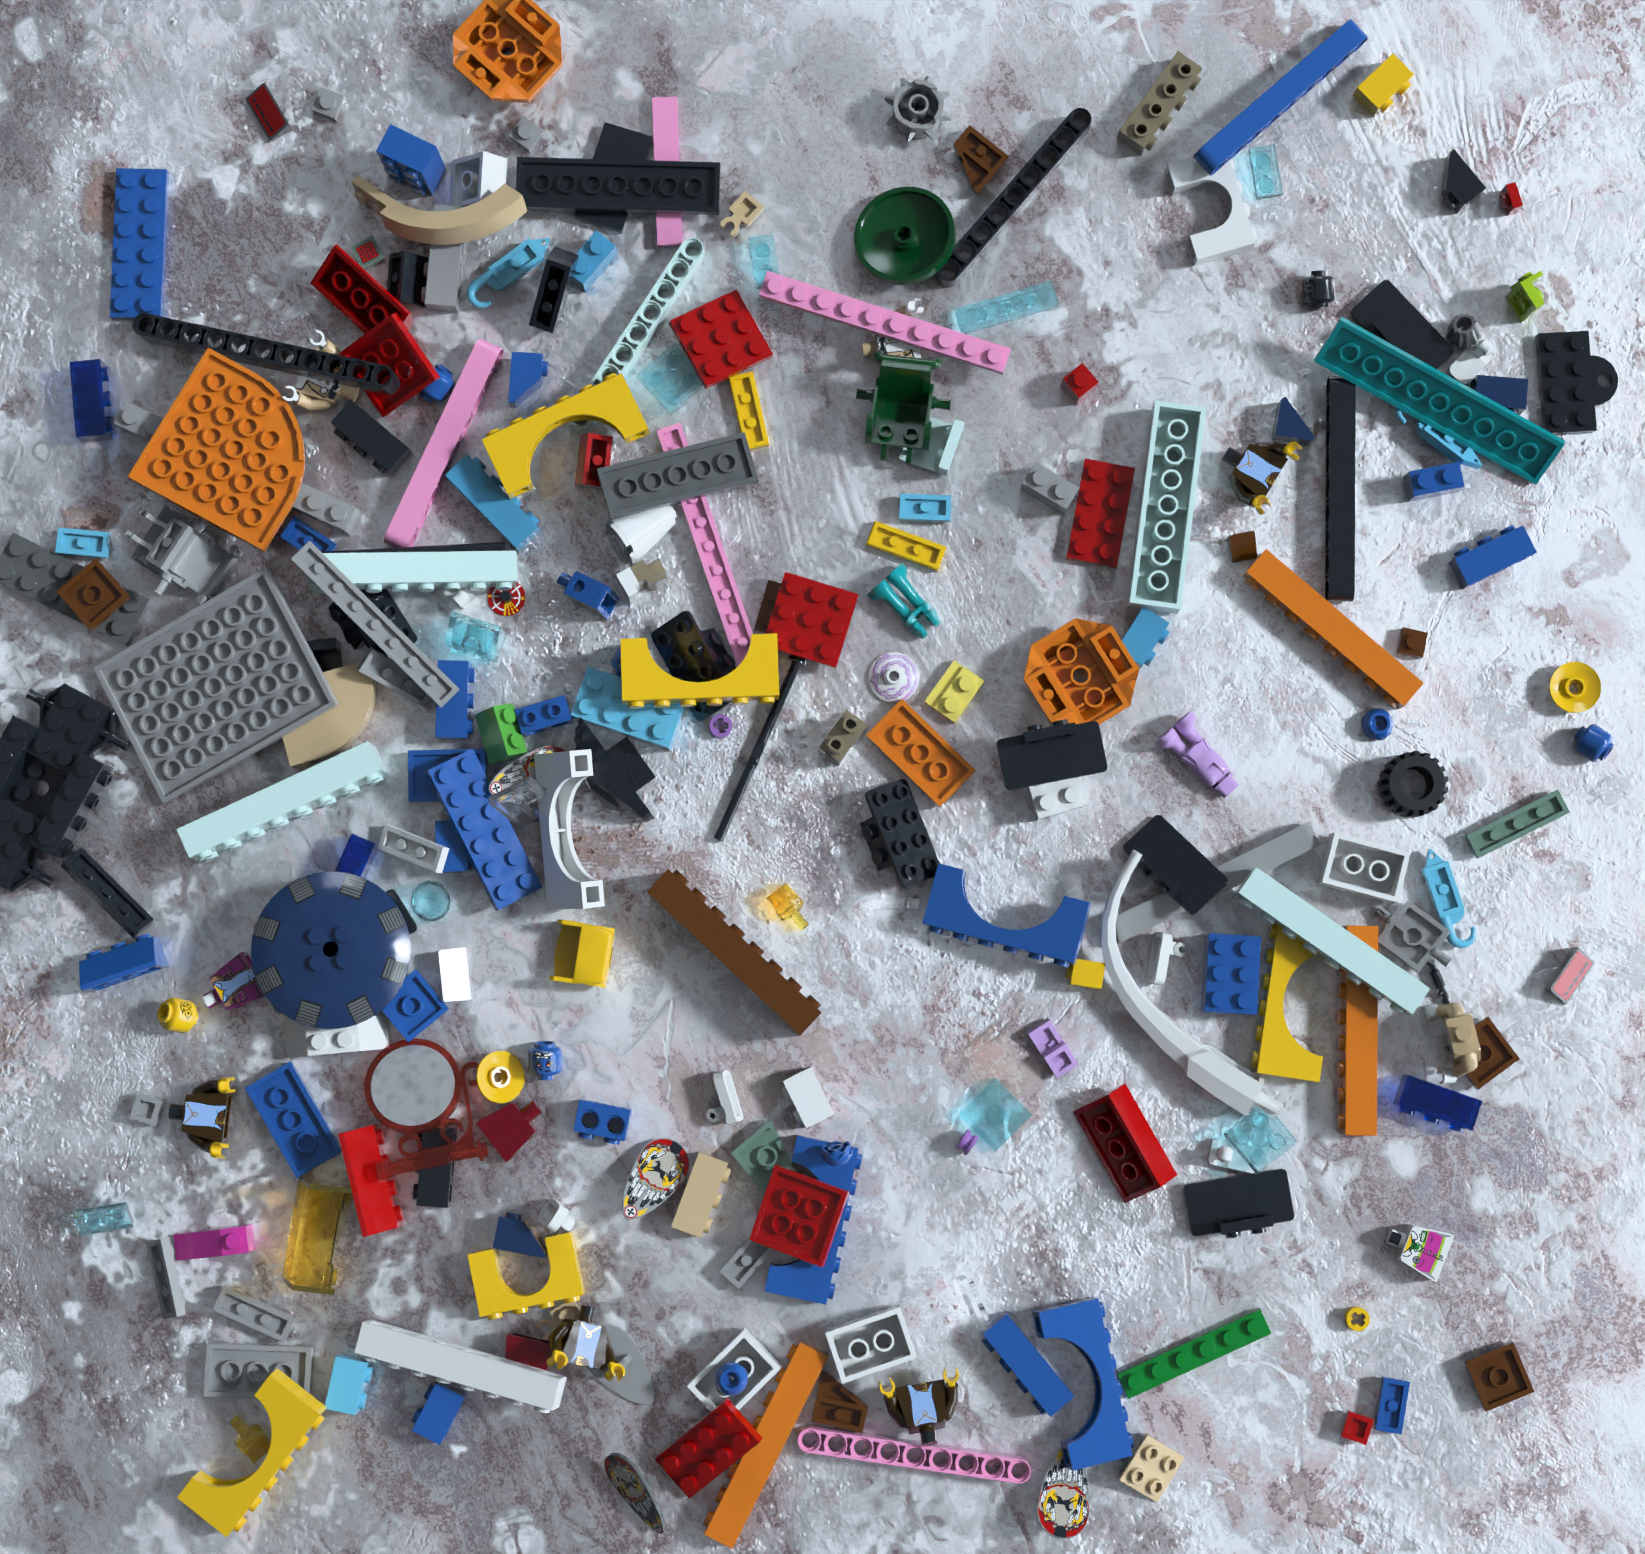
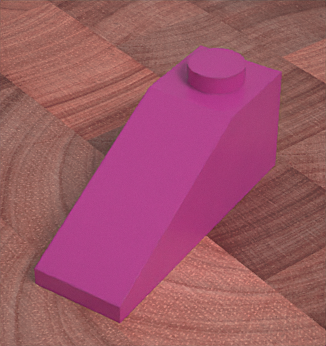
M252 1224L173 1235L176 1261L241 1254L255 1250Z

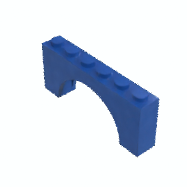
M938 863L922 924L929 926L928 931L943 935L944 930L953 933V938L968 941L969 937L979 939L977 944L993 948V944L1004 946L1003 951L1017 955L1019 950L1029 953V958L1043 961L1044 957L1054 959L1053 964L1066 968L1069 967V963L1076 965L1091 908L1090 902L1064 896L1058 910L1042 924L1022 930L1000 928L983 920L969 903L965 890L966 871Z
M797 1135L792 1162L809 1169L818 1180L850 1191L849 1195L854 1196L857 1180L853 1179L854 1169L860 1170L863 1155L858 1154L859 1148L853 1147L852 1157L846 1164L830 1166L821 1158L820 1152H822L823 1145L829 1146L832 1142ZM848 1198L824 1267H819L801 1259L786 1264L770 1263L764 1292L825 1305L827 1299H833L836 1284L831 1283L833 1272L838 1273L841 1258L836 1257L838 1246L844 1247L846 1232L842 1231L843 1222L849 1221L852 1206L847 1205Z
M1088 1297L1032 1311L1037 1337L1043 1339L1061 1338L1072 1344L1086 1359L1093 1376L1094 1402L1088 1420L1075 1435L1060 1441L1065 1467L1074 1471L1133 1456L1131 1448L1134 1447L1131 1433L1127 1432L1125 1422L1128 1421V1414L1120 1400L1122 1387L1119 1380H1116L1114 1370L1117 1368L1114 1355L1110 1354L1108 1344L1111 1343L1109 1330L1104 1326L1103 1317H1105V1309L1102 1302H1099L1098 1298Z

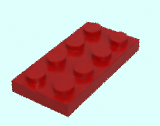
M1085 458L1066 555L1067 560L1117 568L1134 478V467Z
M727 1398L659 1453L655 1461L690 1499L759 1444L763 1438Z

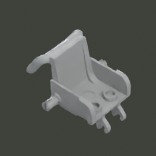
M168 505L164 506L157 518L140 508L138 513L154 522L145 537L141 539L127 529L123 534L139 543L131 559L156 575L161 573L160 579L152 590L162 596L168 584L174 581L183 588L188 586L201 594L197 597V603L200 605L212 599L236 561L243 555L242 549L237 545H232L229 552L216 544L217 540L205 532L208 522L201 518L192 524L191 520Z

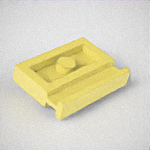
M954 660L924 703L955 724L985 681Z

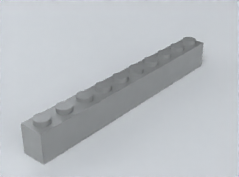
M125 401L114 424L122 431L149 443L164 418ZM302 483L298 496L291 508L349 536L361 515L356 507Z

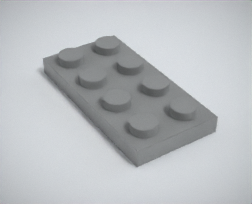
M206 1343L203 1397L257 1399L254 1395L268 1376L277 1368L311 1394L313 1346Z

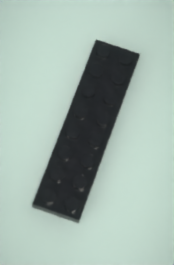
M517 157L516 191L523 195L527 210L719 215L720 162Z

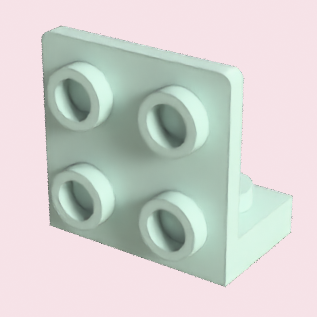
M930 417L932 426L929 451L913 449L911 464L947 476L965 422L955 419L954 423L951 424ZM902 448L899 456L900 461L906 462L907 448Z

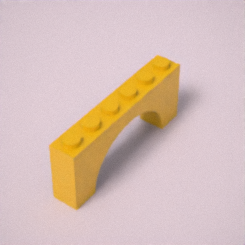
M616 373L604 377L602 383L596 386L592 384L587 385L579 390V394L572 397L569 395L563 396L556 400L555 405L546 408V406L534 410L532 412L533 415L526 419H523V417L517 418L509 423V427L502 430L497 428L486 433V437L481 440L510 499L534 489L530 477V464L534 451L548 433L563 424L579 420L597 421L616 430L626 444L650 434L648 426L622 373L616 375Z
M777 633L751 634L750 647L741 664L726 676L708 682H688L675 678L663 671L653 660L649 652L647 638L620 639L623 705H628L630 709L644 708V704H654L656 708L670 707V703H680L681 707L696 706V702H706L707 706H720L722 701H733V705H746L751 700H759V704H773L774 700H779Z
M1274 922L1273 925L1270 924L1268 937L1272 938L1271 948H1267L1265 954V963L1268 964L1267 974H1263L1261 989H1264L1265 992L1264 999H1260L1258 1004V1015H1261L1260 1026L1256 1025L1254 1041L1258 1042L1256 1051L1252 1052L1250 1066L1254 1067V1073L1320 1082L1323 1056L1307 1051L1296 1042L1286 1025L1283 1012L1284 993L1290 977L1304 961L1315 955L1303 947L1304 942L1297 937L1293 940L1281 932L1283 927Z
M278 1368L268 1376L254 1395L266 1409L272 1431L268 1454L259 1469L237 1479H220L200 1470L191 1478L177 1497L225 1537L233 1530L237 1533L247 1522V1519L244 1517L250 1510L253 1513L263 1501L260 1498L263 1491L269 1492L278 1481L275 1477L279 1470L284 1472L294 1460L291 1457L294 1450L300 1451L309 1440L306 1435L310 1429L315 1431L325 1419L322 1414L327 1407Z

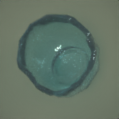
M428 880L419 884L413 891L411 907L421 920L435 922L444 918L450 910V895L440 882Z

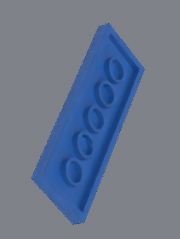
M116 168L110 318L112 320H134L141 313L163 317L169 171L167 169Z
M473 748L427 770L425 773L495 911L542 888L498 798L491 795L488 791L490 782Z

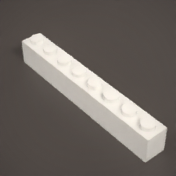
M372 1319L362 1322L354 1352L363 1355L362 1359L369 1362L381 1360L387 1362V1367L399 1370L405 1367L411 1369V1374L421 1377H426V1374L436 1377L435 1380L437 1382L450 1384L451 1381L460 1384L461 1389L475 1391V1389L485 1391L484 1395L491 1398L507 1397L510 1398L509 1402L512 1404L524 1406L527 1403L534 1405V1410L543 1413H549L550 1410L559 1408L567 1376Z

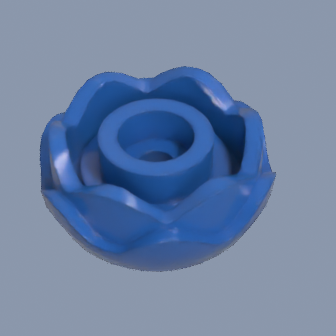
M1375 708L1369 710L1362 717L1361 725L1366 737L1380 741L1386 739L1392 733L1394 722L1392 716L1386 710Z
M833 1141L829 1146H822L820 1155L828 1165L839 1166L846 1164L850 1160L853 1147L850 1146L848 1141L844 1143Z
M731 1361L723 1364L715 1373L716 1387L725 1395H737L747 1386V1371L736 1362ZM729 1377H733L734 1380L732 1382L729 1381Z

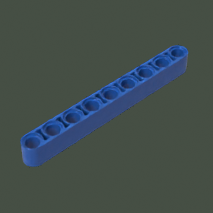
M1352 19L1348 20L1205 143L1194 154L1193 158L1210 176L1215 174L1357 51L1369 37Z

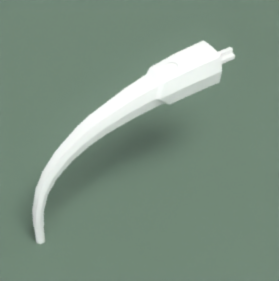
M1133 850L1111 888L1101 920L1100 942L1104 962L1120 1001L1156 1044L1184 1069L1186 1075L1213 1096L1245 1116L1254 1105L1275 1117L1282 1103L1261 1092L1264 1087V1078L1232 1060L1213 1046L1201 1043L1177 1025L1144 994L1126 968L1117 946L1115 924L1121 896L1130 880L1132 872L1142 857L1141 853Z

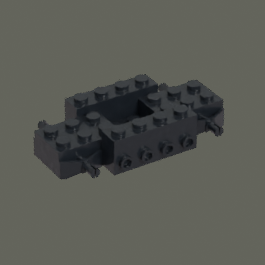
M65 683L47 695H42L31 688L28 692L37 698L30 694H27L26 698L40 706L39 727L13 715L0 737V887L15 893L22 891L33 881H38L48 888L51 887L52 883L50 882H54V878L43 873V870H41L43 851L59 858H64L65 855L68 856L72 852L77 833H81L88 822L86 817L90 810H94L101 799L99 796L103 787H107L113 778L112 771L114 768L96 759L95 756L109 745H115L127 751L128 747L120 742L128 746L131 744L130 741L118 736L119 718L116 710ZM45 781L49 786V790L45 795L40 796L36 788L40 782Z

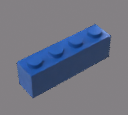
M1006 1312L981 1331L985 1337L981 1341L991 1353L996 1350L1002 1357L998 1362L1007 1373L1010 1371L1015 1373L1018 1377L1015 1383L1024 1394L1029 1391L1033 1395L1035 1400L1032 1403L1041 1414L1047 1412L1051 1417L1075 1397Z

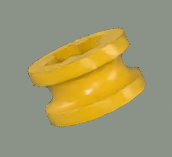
M1354 1306L1345 1312L1344 1321L1350 1329L1362 1331L1368 1327L1370 1316L1363 1308ZM1354 1312L1358 1315L1361 1313L1363 1315L1361 1318L1363 1322L1360 1325L1351 1323L1353 1319L1351 1315Z

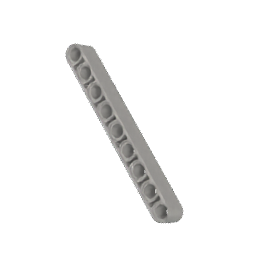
M1309 821L1217 866L1216 868L1227 877L1228 884L1216 896L1242 884L1252 868L1257 867L1265 873L1320 846L1321 842L1311 822ZM1167 892L1153 897L1117 915L1115 924L1116 942L1119 944L1185 912V910Z

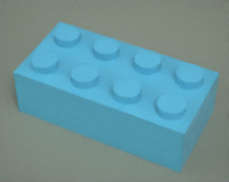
M587 666L571 716L576 720L582 717L585 723L671 751L685 707H681L680 703H670V707L656 708L654 704H644V708L630 709L628 705H623L621 677Z

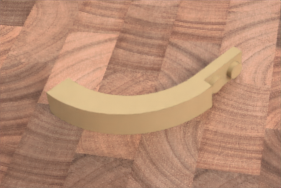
M359 175L352 181L356 199L361 204H367L372 207L374 212L382 218L387 230L400 237L419 243L447 245L481 239L506 228L527 212L523 195L505 183L486 198L469 206L449 211H424L397 202Z

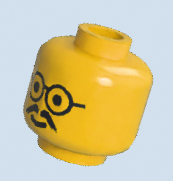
M171 997L159 1006L157 1018L163 1029L186 1033L197 1023L198 1013L192 1001Z

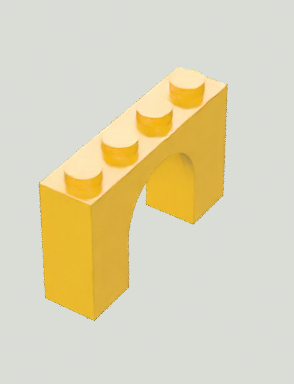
M573 1231L545 1237L550 1262V1276L546 1285L535 1293H518L505 1283L501 1274L497 1249L490 1248L467 1254L479 1316H487V1320H493L503 1317L502 1312L511 1310L513 1315L528 1312V1307L538 1305L539 1309L554 1306V1301L564 1299V1303L579 1301V1296L585 1293Z

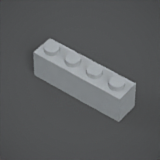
M434 204V211H449L463 208L462 206ZM465 243L447 245L426 244L429 262L424 263V277H427L426 287H422L421 301L425 302L428 310L459 312Z

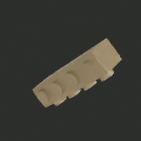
M1177 51L1120 128L1117 139L1140 156L1146 149L1150 151L1158 140L1156 135L1160 129L1165 131L1172 122L1173 118L1170 116L1174 110L1180 111L1188 100L1185 97L1189 90L1194 92L1201 83L1202 78L1200 74L1203 68Z

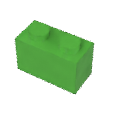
M513 703L493 706L475 715L489 764L509 761L527 753Z

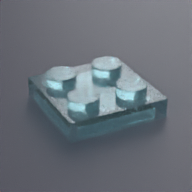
M675 343L636 376L670 415L703 387L688 357Z
M996 1078L958 1114L995 1152L1032 1116Z
M1258 1107L1254 1108L1223 1133L1257 1175L1298 1142L1277 1116L1273 1117Z

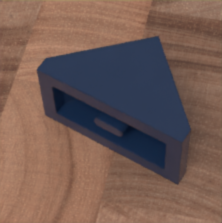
M1285 396L1277 404L1271 440L1287 443L1297 442L1299 445L1304 446L1309 445L1315 437Z

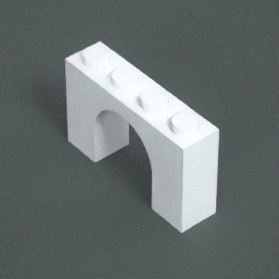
M1193 157L1169 163L1165 169V175L1172 195L1196 188H1210L1220 193L1228 206V219L1224 224L1217 228L1189 236L1187 246L1194 266L1252 250L1256 243L1255 241H1257L1256 229L1254 226H1250L1248 217H1250L1248 204L1243 202L1240 194L1243 191L1239 178H1235L1233 169H1235L1233 158L1212 176Z

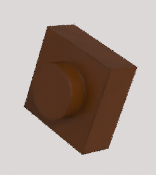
M1405 627L1401 628L1396 653L1422 659L1428 632Z

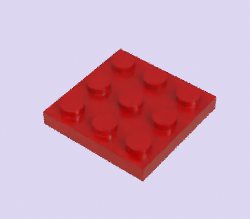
M737 289L669 322L671 329L705 390L773 356Z
M396 312L339 353L341 356L386 365L399 377L400 387L391 395L364 390L382 417L389 415L440 378ZM366 370L361 371L357 379L364 377ZM385 376L382 379L381 384L387 383L390 379V376Z
M785 572L766 634L777 633L778 651L836 669L859 594Z
M775 1165L749 1240L819 1267H824L850 1191Z

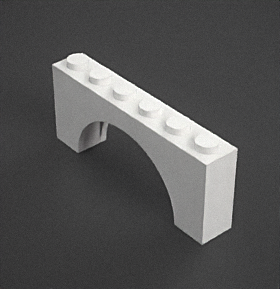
M591 749L534 754L547 910L586 909L605 906L603 881L593 878L585 871L577 857L571 834V808L575 792L584 779L593 776Z

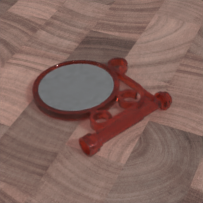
M415 1038L409 1043L406 1039L395 1042L383 1049L374 1058L367 1070L364 1082L366 1102L374 1117L382 1125L392 1131L403 1133V1136L398 1141V1149L404 1157L396 1159V1162H387V1160L377 1161L376 1170L379 1182L389 1181L395 1175L447 1165L450 1162L479 1157L481 1162L484 1161V1158L489 1157L486 1142L476 1141L477 1146H475L473 1117L465 1078L467 1070L471 1068L477 1069L479 1063L468 1062L460 1071L456 1061L445 1048L432 1041ZM476 1079L469 1080V1086H477ZM463 1087L468 1114V1127L465 1134L458 1141L453 1142L445 1135V1129L449 1125H456L461 1132L464 1131L459 1120L449 1118L460 1101ZM440 1126L441 1137L448 1145L422 1150L421 1140L415 1134L425 1133ZM407 1140H414L417 1142L419 1151L405 1152L403 1144Z

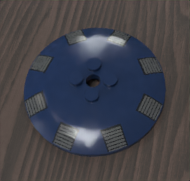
M344 872L310 874L289 883L278 891L261 912L254 928L251 943L253 971L259 987L269 1002L288 1018L303 1025L320 1029L351 1027L365 1022L381 1012L394 999L402 987L411 957L408 927L403 914L393 899L371 881ZM328 942H334L338 945V953L333 957H328L323 953V947Z

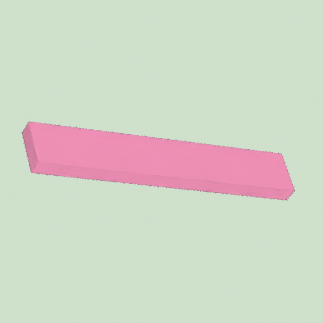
M677 96L652 97L654 161H680ZM656 213L657 247H680L683 242L682 214Z

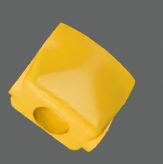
M558 919L557 924L563 926L555 949V976L549 975V980L606 988L614 946L615 928Z

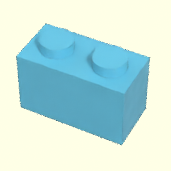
M341 1353L335 1357L325 1402L327 1410L356 1415L360 1409H364L367 1400L364 1388L366 1383H370L373 1373V1367H369V1361Z

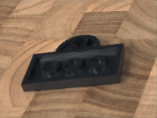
M1589 331L1538 333L1535 337L1543 429L1554 435L1596 432L1595 407L1609 401L1618 387V375L1614 366L1600 356L1591 355ZM1599 375L1609 377V387H1602L1598 383Z

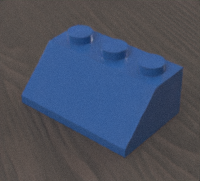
M150 933L136 937L135 943L126 945V942H121L110 946L111 951L101 953V950L86 954V959L79 961L81 991L95 992L169 967L160 937H151Z

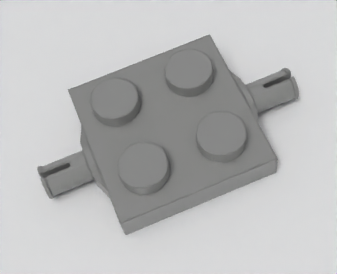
M1409 900L1393 915L1381 905L1375 911L1374 915L1386 922L1384 931L1378 937V944L1417 973L1433 958L1445 967L1452 961L1453 958H1450L1440 950L1442 943L1450 934V930Z

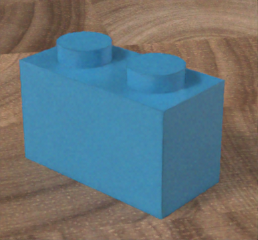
M597 230L576 253L579 255L572 282L587 292L618 255L616 245Z
M1144 606L1122 639L1123 644L1139 669L1143 664L1149 666L1156 655L1152 651L1157 642L1162 645L1170 631L1166 630L1169 622Z

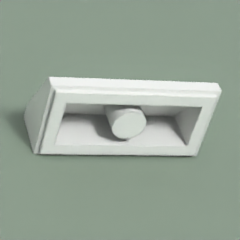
M466 948L438 950L443 1002L470 1000L471 989Z

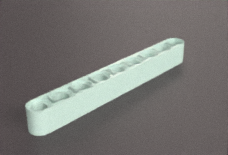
M689 237L682 242L589 385L596 386L602 383V379L608 373H616V375L622 373L624 379H626L703 262L704 247L699 239ZM691 247H695L699 250V253L696 256H688L686 251ZM677 268H682L686 272L682 277H675L672 275L673 271ZM663 289H668L672 292L668 298H661L658 294ZM649 310H655L658 312V315L655 319L649 320L644 317L645 313ZM641 331L644 333V336L641 340L635 341L631 339L632 333ZM621 352L630 354V358L625 362L617 360V356ZM588 420L584 425H577L575 421L570 423L577 433L586 434L593 429L597 421Z

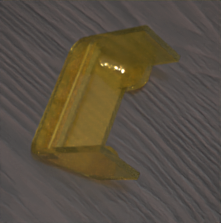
M299 1177L282 1274L283 1282L291 1290L328 1295L335 1294V1289L331 1285L336 1284L338 1271L333 1269L332 1257L340 1211L343 1210L344 1206H348L350 1202L352 1188L349 1186L319 1179Z

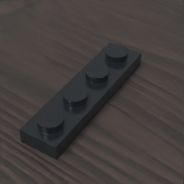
M82 847L62 861L61 867L132 938H135L153 923L154 919Z

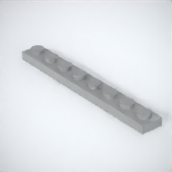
M311 541L305 544L291 558L441 708L460 690Z

